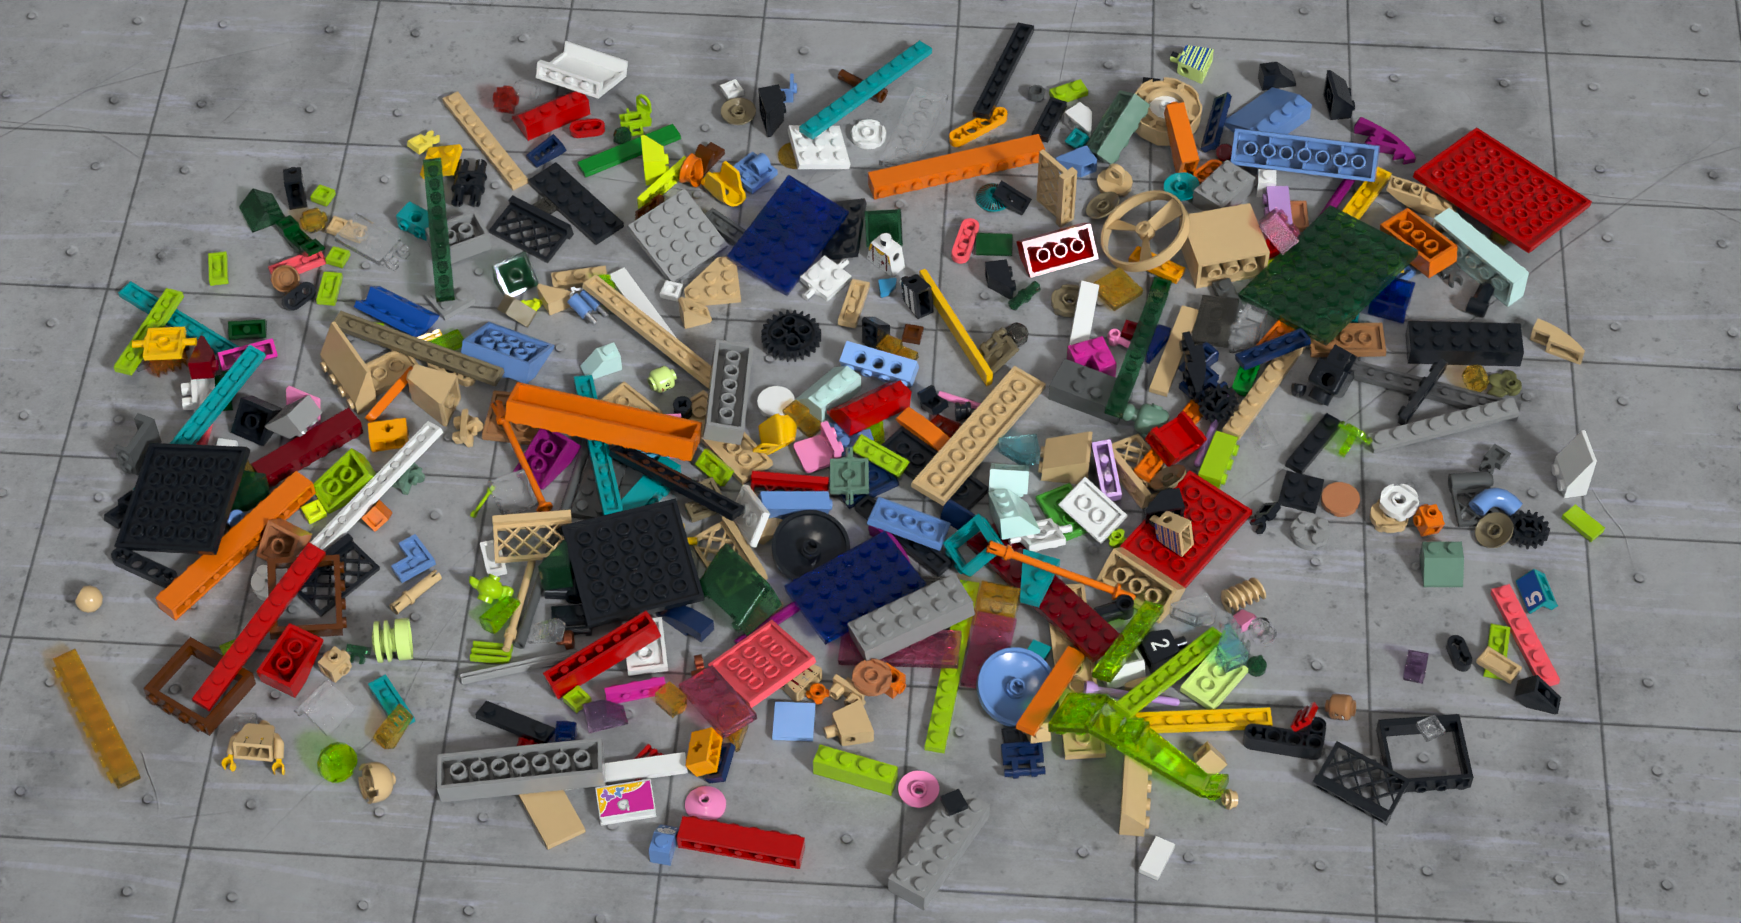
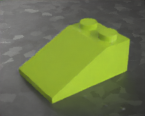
M351 448L313 483L315 495L327 513L331 514L346 506L377 473L363 454Z

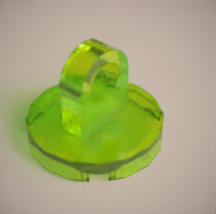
M1343 420L1338 423L1337 428L1348 435L1338 455L1345 458L1355 441L1370 447L1373 439L1371 437L1365 438V432L1350 423L1344 425L1345 422Z
M332 743L320 751L317 761L318 772L327 781L332 783L343 782L353 774V769L357 766V754L346 743Z

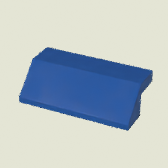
M370 286L366 300H356L354 308L414 337L425 334L440 316L381 286Z

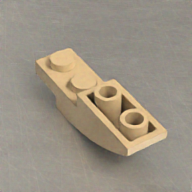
M1391 175L1387 191L1407 207L1432 218L1448 208L1456 212V205L1442 196L1425 191L1426 186Z

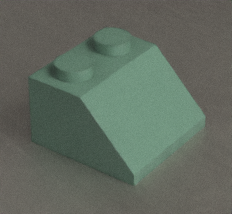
M1422 542L1419 557L1423 587H1463L1464 554L1462 542Z

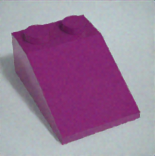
M541 428L524 455L539 488L544 490L573 461L581 446L560 432H551ZM518 463L513 472L527 480L520 463Z

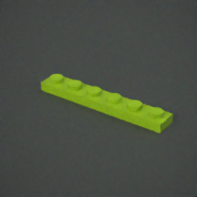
M166 288L132 340H143L147 335L148 328L165 327L183 300V292ZM131 340L113 366L115 372L132 376L143 360L144 348H132Z

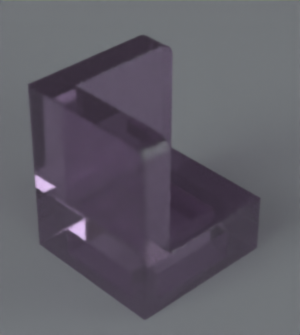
M1408 650L1403 680L1423 684L1429 653Z

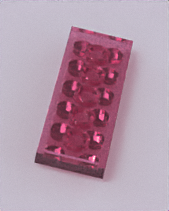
M843 627L838 663L839 665H857L864 659L850 637L849 628ZM942 630L880 660L889 663L893 667L958 669L962 632L958 630Z

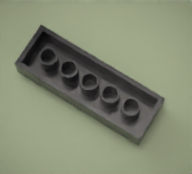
M1408 321L1405 337L1408 364H1433L1434 362L1438 363L1442 358L1448 362L1447 365L1521 366L1524 355L1521 323Z

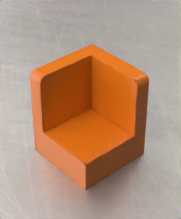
M379 499L361 519L376 532L389 520L393 512Z

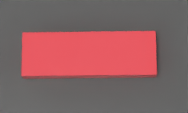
M320 251L310 257L297 255L268 266V269L272 275L273 270L277 267L289 265L301 274L325 265L326 261L323 253Z

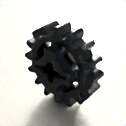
M1217 384L1215 389L1211 386V391H1204L1205 396H1200L1201 402L1198 403L1199 411L1204 419H1209L1211 423L1215 419L1218 423L1223 418L1227 421L1228 415L1234 416L1233 410L1238 411L1237 405L1240 404L1239 396L1233 387L1228 388L1227 384L1222 388L1220 384Z
M1520 510L1519 515L1514 513L1512 518H1510L1514 526L1511 538L1513 537L1512 543L1518 542V547L1525 545L1526 549H1529L1530 546L1537 549L1538 544L1543 546L1544 541L1548 540L1550 532L1549 522H1543L1544 516L1538 517V512L1531 514L1530 510H1527V513Z

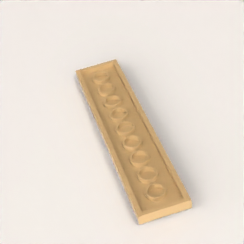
M1014 366L912 481L911 487L944 506L1042 393L1046 383Z
M1066 584L1087 603L1084 584ZM1049 623L1053 665L1055 666L1068 646L1077 648ZM1087 657L1058 699L1065 760L1106 757L1099 695L1097 694V696L1092 698L1083 696L1086 680L1097 684L1095 663H1092Z

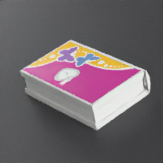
M651 779L595 787L601 826L656 817Z

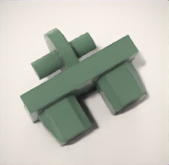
M414 462L392 487L401 489L402 494L408 495L412 485H417V483H422L425 480L422 468L418 467Z

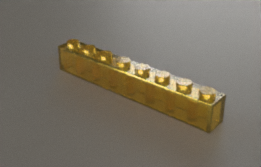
M76 649L53 658L55 667L52 669L57 679L61 677L63 680L60 682L64 693L69 692L68 701L72 708H77L78 711L75 714L80 723L84 722L85 726L82 728L87 738L92 737L91 746L95 753H100L101 756L98 759L102 768L107 767L108 772H106L110 783L115 782L117 788L120 789L141 779L138 769Z

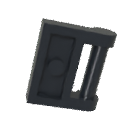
M582 604L551 606L552 638L563 636L564 631L572 630L574 635L586 634V636H592V628L588 629ZM580 625H585V626H582V627H565V628H558V627H564V626H580Z

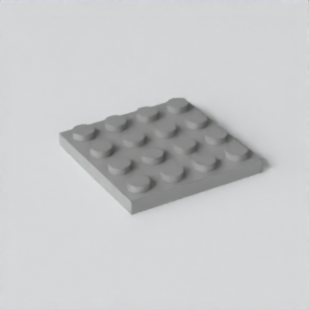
M685 188L627 226L629 232L663 276L671 282L678 281L728 247L727 242Z

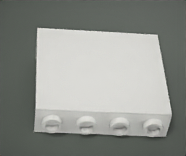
M565 41L563 53L550 62L543 60L537 62L536 78L599 99L626 77L628 61Z

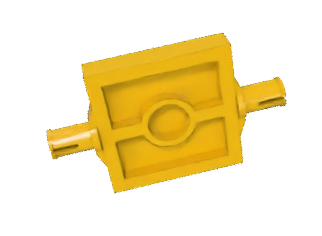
M185 327L148 328L147 335L143 340H132V348H144V361L182 359L185 346H197V338H186L187 331Z

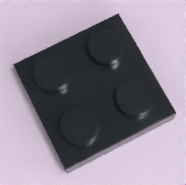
M1286 471L1278 500L1279 505L1316 514L1324 479Z

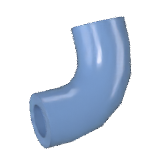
M1500 488L1484 489L1469 502L1470 508L1480 516H1484L1492 507H1498L1509 517L1523 504L1508 490Z

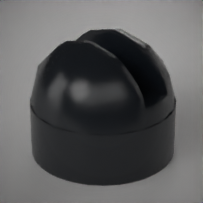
M1292 383V395L1296 396V393L1299 392V397H1302L1306 392L1307 385Z

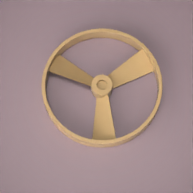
M1153 190L1136 194L1118 205L1108 216L1101 232L1102 249L1111 263L1121 270L1142 272L1156 268L1171 259L1185 243L1190 230L1189 214L1182 202L1169 192ZM1155 200L1169 201L1148 221H1141L1136 226L1120 220L1123 215L1140 204ZM1183 215L1182 225L1176 238L1166 249L1152 257L1149 240L1155 236V231ZM1112 230L1136 231L1142 240L1139 262H1122L1110 256L1108 241Z

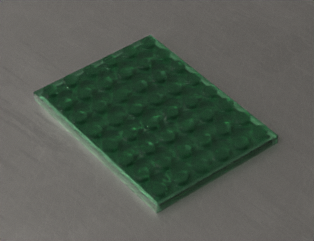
M1330 205L1269 263L1268 267H1265L1238 293L1240 300L1296 330L1302 328L1310 338L1327 346L1418 256V250Z

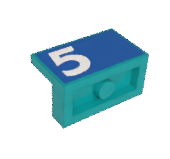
M1533 569L1515 581L1529 614L1542 606L1550 610L1558 607L1544 573Z

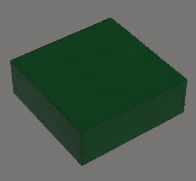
M1154 276L1149 294L1167 298L1172 281Z

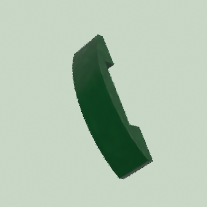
M291 215L274 222L284 239L300 255L310 257L325 249L316 238L312 240L302 231L299 222Z

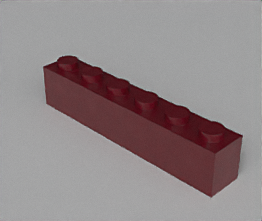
M348 407L308 430L301 437H296L251 463L254 476L265 490L277 485L295 471L308 467L311 463L325 457L328 453L363 434L361 421Z

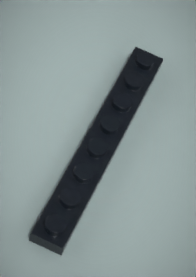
M1017 23L972 111L973 117L990 120L1034 33V25Z
M619 445L610 449V457L703 505L709 510L720 514L726 519L733 521L744 513L743 505L636 449H628Z

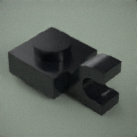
M1278 502L1264 503L1256 512L1255 518L1249 523L1250 525L1258 524V529L1255 531L1257 534H1263L1266 530V521L1273 520L1281 506Z

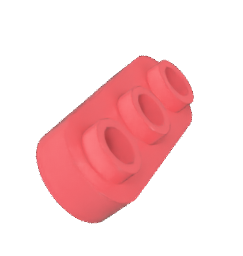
M968 218L961 223L952 248L951 257L954 262L963 264L969 260L976 241V234L979 233V222L977 220Z

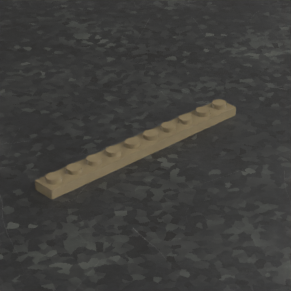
M340 311L334 320L343 333L495 387L505 373L502 367Z

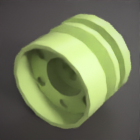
M409 618L395 619L394 628L391 629L388 620H384V629H381L380 621H374L372 644L378 663L384 662V653H386L388 662L392 661L393 652L397 653L399 661L413 659V641Z

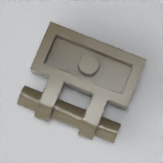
M1001 327L998 331L995 330L991 334L992 337L983 342L978 349L982 356L985 354L983 358L992 370L993 375L1020 350L1010 336L1006 335L1003 338V335L1007 332L1004 327Z

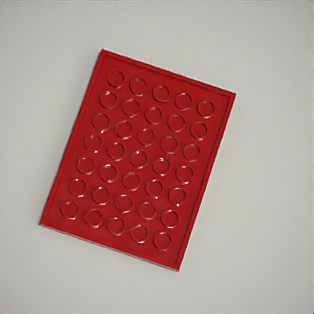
M1477 127L1414 171L1413 178L1527 253L1533 251L1579 216L1592 203L1585 196Z

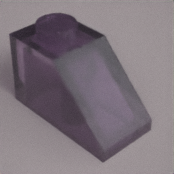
M606 700L582 704L589 734L628 724L623 705Z

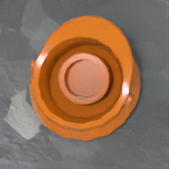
M691 153L686 157L681 166L679 182H689L693 187H698L703 179L702 159Z

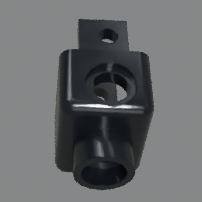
M1335 344L1326 361L1318 358L1312 369L1308 381L1314 386L1308 396L1326 406L1329 405L1333 396L1342 398L1355 378L1354 372L1350 370L1358 357ZM1334 376L1333 384L1328 386V379Z

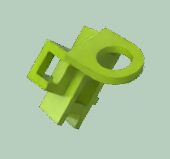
M643 94L636 96L637 111L629 112V108H626V114H619L622 130L629 129L631 137L644 135L643 127H649L652 124V118H650L652 113L651 102ZM640 98L644 99L647 105L643 104ZM640 128V131L633 132V129Z

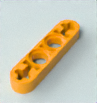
M996 107L990 120L975 118L954 129L949 134L950 145L961 147L1004 124L1007 121V110L1003 107ZM988 121L990 124L982 125L981 122ZM968 129L976 130L974 133L967 132Z

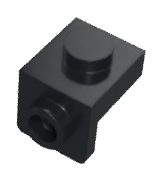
M933 385L917 393L921 408L933 416L940 414L949 407L947 400L937 395Z

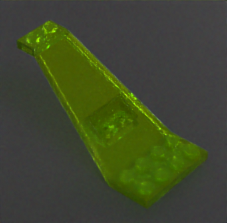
M1068 693L1048 723V732H1055L1056 734L1075 733L1077 735H1085L1089 733L1200 798H1207L1208 800L1221 799L1229 783V774L1206 773L1195 762L1151 729L1149 721H1144V718H1138L1135 715L1128 720L1113 708L1116 700L1108 694Z

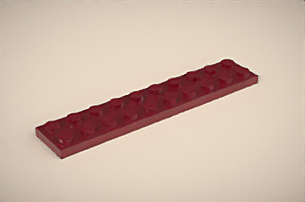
M995 523L991 525L1005 546L1010 545L1015 552L1023 554V549L1027 550L1020 542L1009 544L1008 539L1002 540ZM979 532L967 541V546L976 555L989 545L982 532ZM996 555L987 565L1020 595L1022 562L1012 558L1005 561L1002 557ZM1056 575L1039 608L1032 606L1092 663L1124 642V637Z

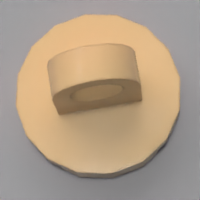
M1110 164L1107 169L1098 175L1097 187L1100 193L1115 192L1118 196L1123 195L1124 197L1132 189V176L1119 164Z

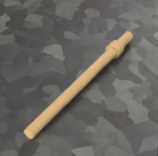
M536 560L528 561L510 624L505 630V641L502 647L504 652L510 651L512 642L516 639V628Z

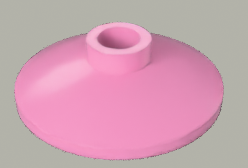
M912 771L900 780L898 793L901 800L907 805L922 808L931 805L937 799L939 783L928 772Z
M701 786L692 790L685 800V810L688 816H695L703 820H717L724 814L726 809V799L723 793L711 786Z

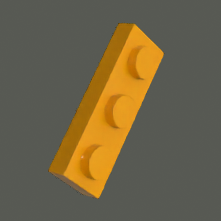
M1140 246L1135 248L1129 256L1128 262L1140 261ZM1168 260L1164 264L1147 271L1177 284L1184 275L1186 268Z

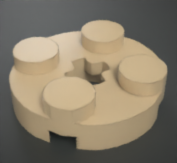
M1380 499L1372 505L1370 520L1376 531L1396 533L1405 530L1409 518L1400 522L1395 518L1387 517L1379 507Z

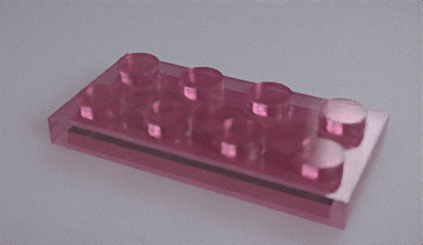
M978 611L960 682L961 686L976 689L978 673L985 661L997 651L1011 648L1017 624L1016 618Z
M713 665L678 684L679 690L723 739L757 719V714Z

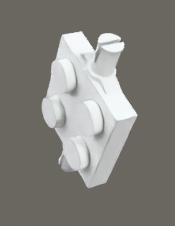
M824 255L800 276V281L808 288L802 294V297L808 300L815 294L825 301L830 300L852 279V276L843 270L849 264L848 259H842L836 264Z
M1051 518L1038 520L1036 522L1040 529L1039 534L1009 538L1008 542L1009 544L1023 543L1027 550L1037 552L1043 549L1066 545V538L1063 533L1072 532L1073 529L1071 524L1059 526Z

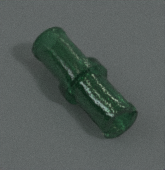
M1033 281L1025 289L1018 291V294L1008 301L1009 307L1012 310H1017L1022 304L1028 303L1031 297L1041 290L1040 284Z

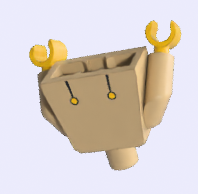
M262 720L259 724L248 723L242 730L230 737L226 752L228 756L221 762L224 770L230 764V770L232 772L235 771L236 763L233 761V758L273 762L275 759L276 762L272 765L273 774H276L275 770L277 768H282V775L285 774V767L282 763V759H284V742L281 736L275 733V727L270 725L268 721Z

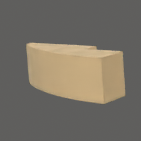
M1538 318L1533 327L1530 340L1546 346L1545 352L1581 365L1585 350L1567 333Z

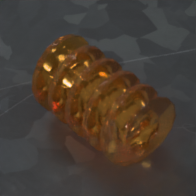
M183 349L182 359L147 361L152 374H156L159 378L160 371L168 375V369L175 372V366L182 370V364L184 363L188 367L189 359L185 349Z

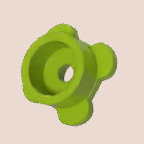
M1123 529L1115 530L1108 536L1109 546L1120 548L1121 544L1127 539L1124 536L1125 531Z

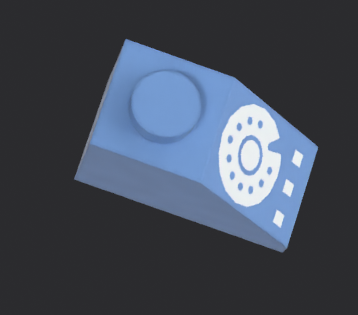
M662 824L657 827L649 847L650 862L671 866L677 845L678 827Z

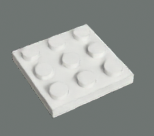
M801 125L788 126L787 131L798 169L850 168L851 164L840 126L829 127L813 140L799 132V126Z

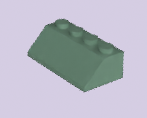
M1119 90L1085 146H1088L1098 160L1106 164L1115 163L1119 159L1122 149L1128 145L1131 135L1138 129L1139 122L1147 115L1150 104L1135 93Z

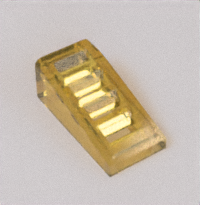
M398 704L375 732L373 738L382 748L394 749L413 719V715L402 704ZM399 714L403 717V721L398 717Z

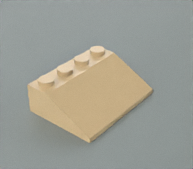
M332 322L320 353L322 360L320 366L324 373L328 372L331 383L337 385L340 396L347 399L348 407L351 410L354 409L357 415H360L377 404L371 372L336 322Z

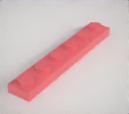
M1510 584L1491 589L1490 594L1507 626L1511 627L1510 632L1533 676L1538 675L1549 686L1559 684L1560 678Z

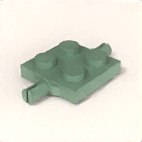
M846 447L845 457L830 459V494L846 495L845 503L848 505L849 498L850 505L854 503L853 495L869 494L868 458L853 457V448L850 447L849 453V449Z

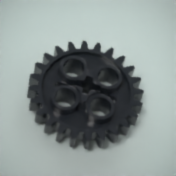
M795 309L793 313L786 310V314L779 311V316L773 314V320L767 319V324H763V329L761 330L763 348H767V353H772L773 358L779 355L780 361L784 357L787 362H789L790 358H793L794 362H796L797 357L804 360V355L811 357L810 351L815 353L816 347H820L821 329L819 328V323H816L815 318L810 319V314L804 316L803 311L797 314Z

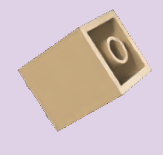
M415 364L412 371L410 370L407 374L412 401L442 426L447 427L461 400L457 375Z
M1093 432L1047 438L1045 446H1041L1040 457L1043 458V462L1039 461L1038 473H1042L1041 481L1078 484L1084 477L1088 479Z

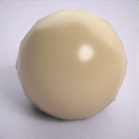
M83 586L75 603L83 612H95L101 607L103 596L97 587Z

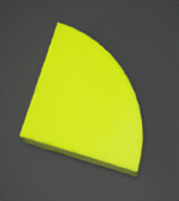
M537 298L521 301L535 311L543 305L542 300Z

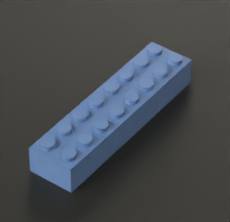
M1235 128L1231 163L1240 166L1375 182L1380 145Z

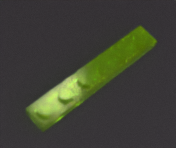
M1144 601L1093 669L1092 678L1109 683L1113 681L1164 612L1163 605Z

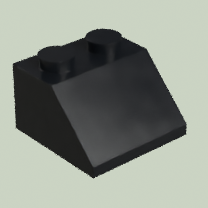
M1327 70L1323 96L1330 120L1349 119L1352 117V111H1355V102L1351 100V88L1347 86L1346 80L1333 71Z
M779 84L758 88L759 112L767 137H771L784 122L786 106L783 102L786 101L785 92L781 91Z
M255 396L241 397L230 433L264 446L274 434L273 431L266 429L265 425L283 408Z

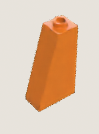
M1171 102L1166 105L1164 116L1175 173L1186 172L1193 175L1199 163V156L1184 102Z

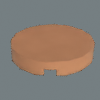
M1344 482L1329 484L1323 489L1321 495V505L1328 513H1333L1337 517L1352 515L1360 504V495L1356 488Z
M878 659L859 662L852 672L854 688L860 694L866 696H878L885 693L892 684L890 667L884 661Z

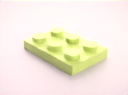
M1215 647L1182 684L1180 692L1208 710L1216 709L1244 678L1249 668Z

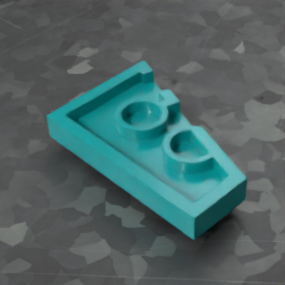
M1023 549L1024 555L1058 567L1060 566V559ZM1022 562L1020 602L1039 608L1055 574Z

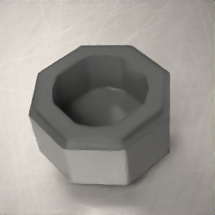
M1041 85L1029 87L1028 98L1031 101L1039 102L1044 99L1045 89Z

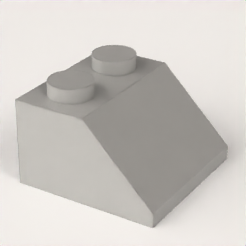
M307 395L286 405L265 427L289 439L296 435L301 437L308 431L306 429L308 426L311 427L318 422L317 417L322 414V411L310 395Z

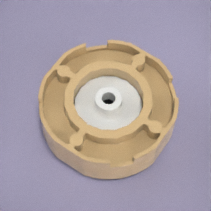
M1164 77L1163 81L1153 82L1151 79L1144 82L1135 92V94L1150 104L1147 115L1141 119L1138 124L1139 127L1135 131L1141 138L1157 146H1170L1164 111L1166 105L1171 102H1184L1192 134L1199 128L1202 104L1199 100V94L1192 86L1175 78Z

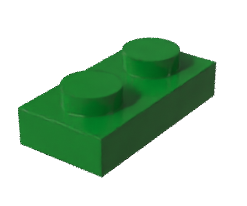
M1260 365L1245 371L1241 366L1239 367L1232 385L1238 395L1246 397L1255 383Z

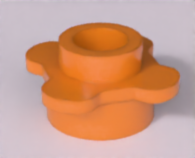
M815 683L806 692V697L811 698L815 704L820 705L826 697H829V690L824 685Z

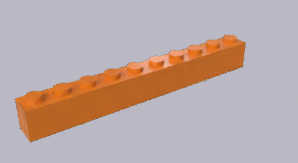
M1039 134L871 171L868 172V185L874 200L1038 163L1039 151L1045 150Z
M298 471L288 476L278 488H275L268 497L260 501L238 524L231 527L229 532L222 537L216 555H201L197 561L188 566L186 571L179 577H176L166 589L159 592L155 598L159 609L175 621L180 618L260 545L268 520L282 518L286 521L316 494L313 482Z

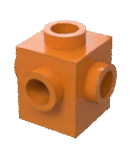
M1436 504L1421 505L1413 515L1414 525L1418 528L1421 537L1438 534L1445 525L1442 512L1439 511Z

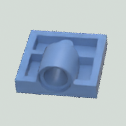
M752 151L733 166L740 172L742 187L751 194L778 175V170L771 166L769 158L764 153L757 155Z

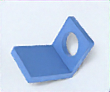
M790 74V89H781L786 95V101L783 103H793L794 93H797V83H794V74Z

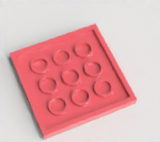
M770 620L710 662L708 667L747 705L753 708L815 664L816 660L811 653L778 624Z

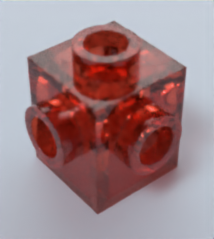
M507 85L497 87V91L493 94L495 110L501 113L514 114L515 107L519 104V95L513 87Z

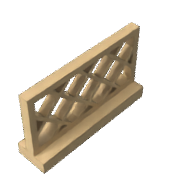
M1042 149L1039 151L1036 200L1056 216V224L1061 228L1074 219L1077 170L1073 167L1067 170Z
M1136 434L1112 443L1119 482L1139 507L1143 509L1148 507L1149 502L1153 501L1160 491L1151 494L1147 487L1152 488L1150 483L1139 479L1133 471L1135 467L1129 466L1126 463L1127 460L1137 463V466L1142 460L1140 459L1141 454L1146 455L1151 449L1143 438ZM1137 441L1141 448L1130 446V443ZM1116 449H1124L1126 452L1125 454L1118 453ZM1128 451L1138 453V458L1127 455Z
M571 510L492 516L495 564L543 560V557L569 558L568 552L557 550L563 542L565 543V539L556 530L561 525L572 523ZM540 528H546L550 531L544 538L536 533ZM521 529H526L530 532L524 540L517 535ZM498 531H507L510 535L503 541L498 537ZM552 534L560 539L554 546L546 541ZM533 535L540 540L534 548L527 543ZM513 537L521 542L515 549L507 544ZM543 543L550 548L546 554H541L537 551ZM523 545L531 550L527 555L518 553ZM504 546L511 551L507 557H499V551Z
M722 516L721 522L694 536L698 538V541L702 539L708 540L706 548L697 545L692 546L726 599L758 580L762 583L768 579L765 569L734 521ZM723 528L725 531L723 538L714 537L715 532ZM712 541L721 542L719 550L710 548ZM725 543L734 545L732 552L723 551ZM708 553L717 554L715 562L706 560ZM721 555L730 556L728 564L719 563ZM734 557L743 559L741 566L732 565ZM717 567L726 568L724 576L715 574ZM730 569L739 570L737 578L728 577ZM743 571L751 572L753 575L747 580L741 579ZM726 581L735 582L733 588L728 591L725 590Z

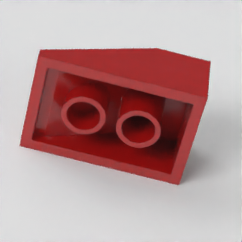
M289 623L256 671L261 682L296 698L307 681L324 640Z

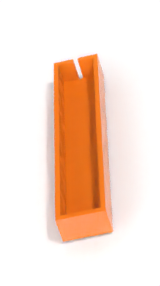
M517 382L506 401L505 421L528 425L532 428L546 429L551 432H560L569 436H578L587 440L619 445L628 449H637L646 453H655L664 457L678 458L682 461H692L695 450L700 443L702 422Z

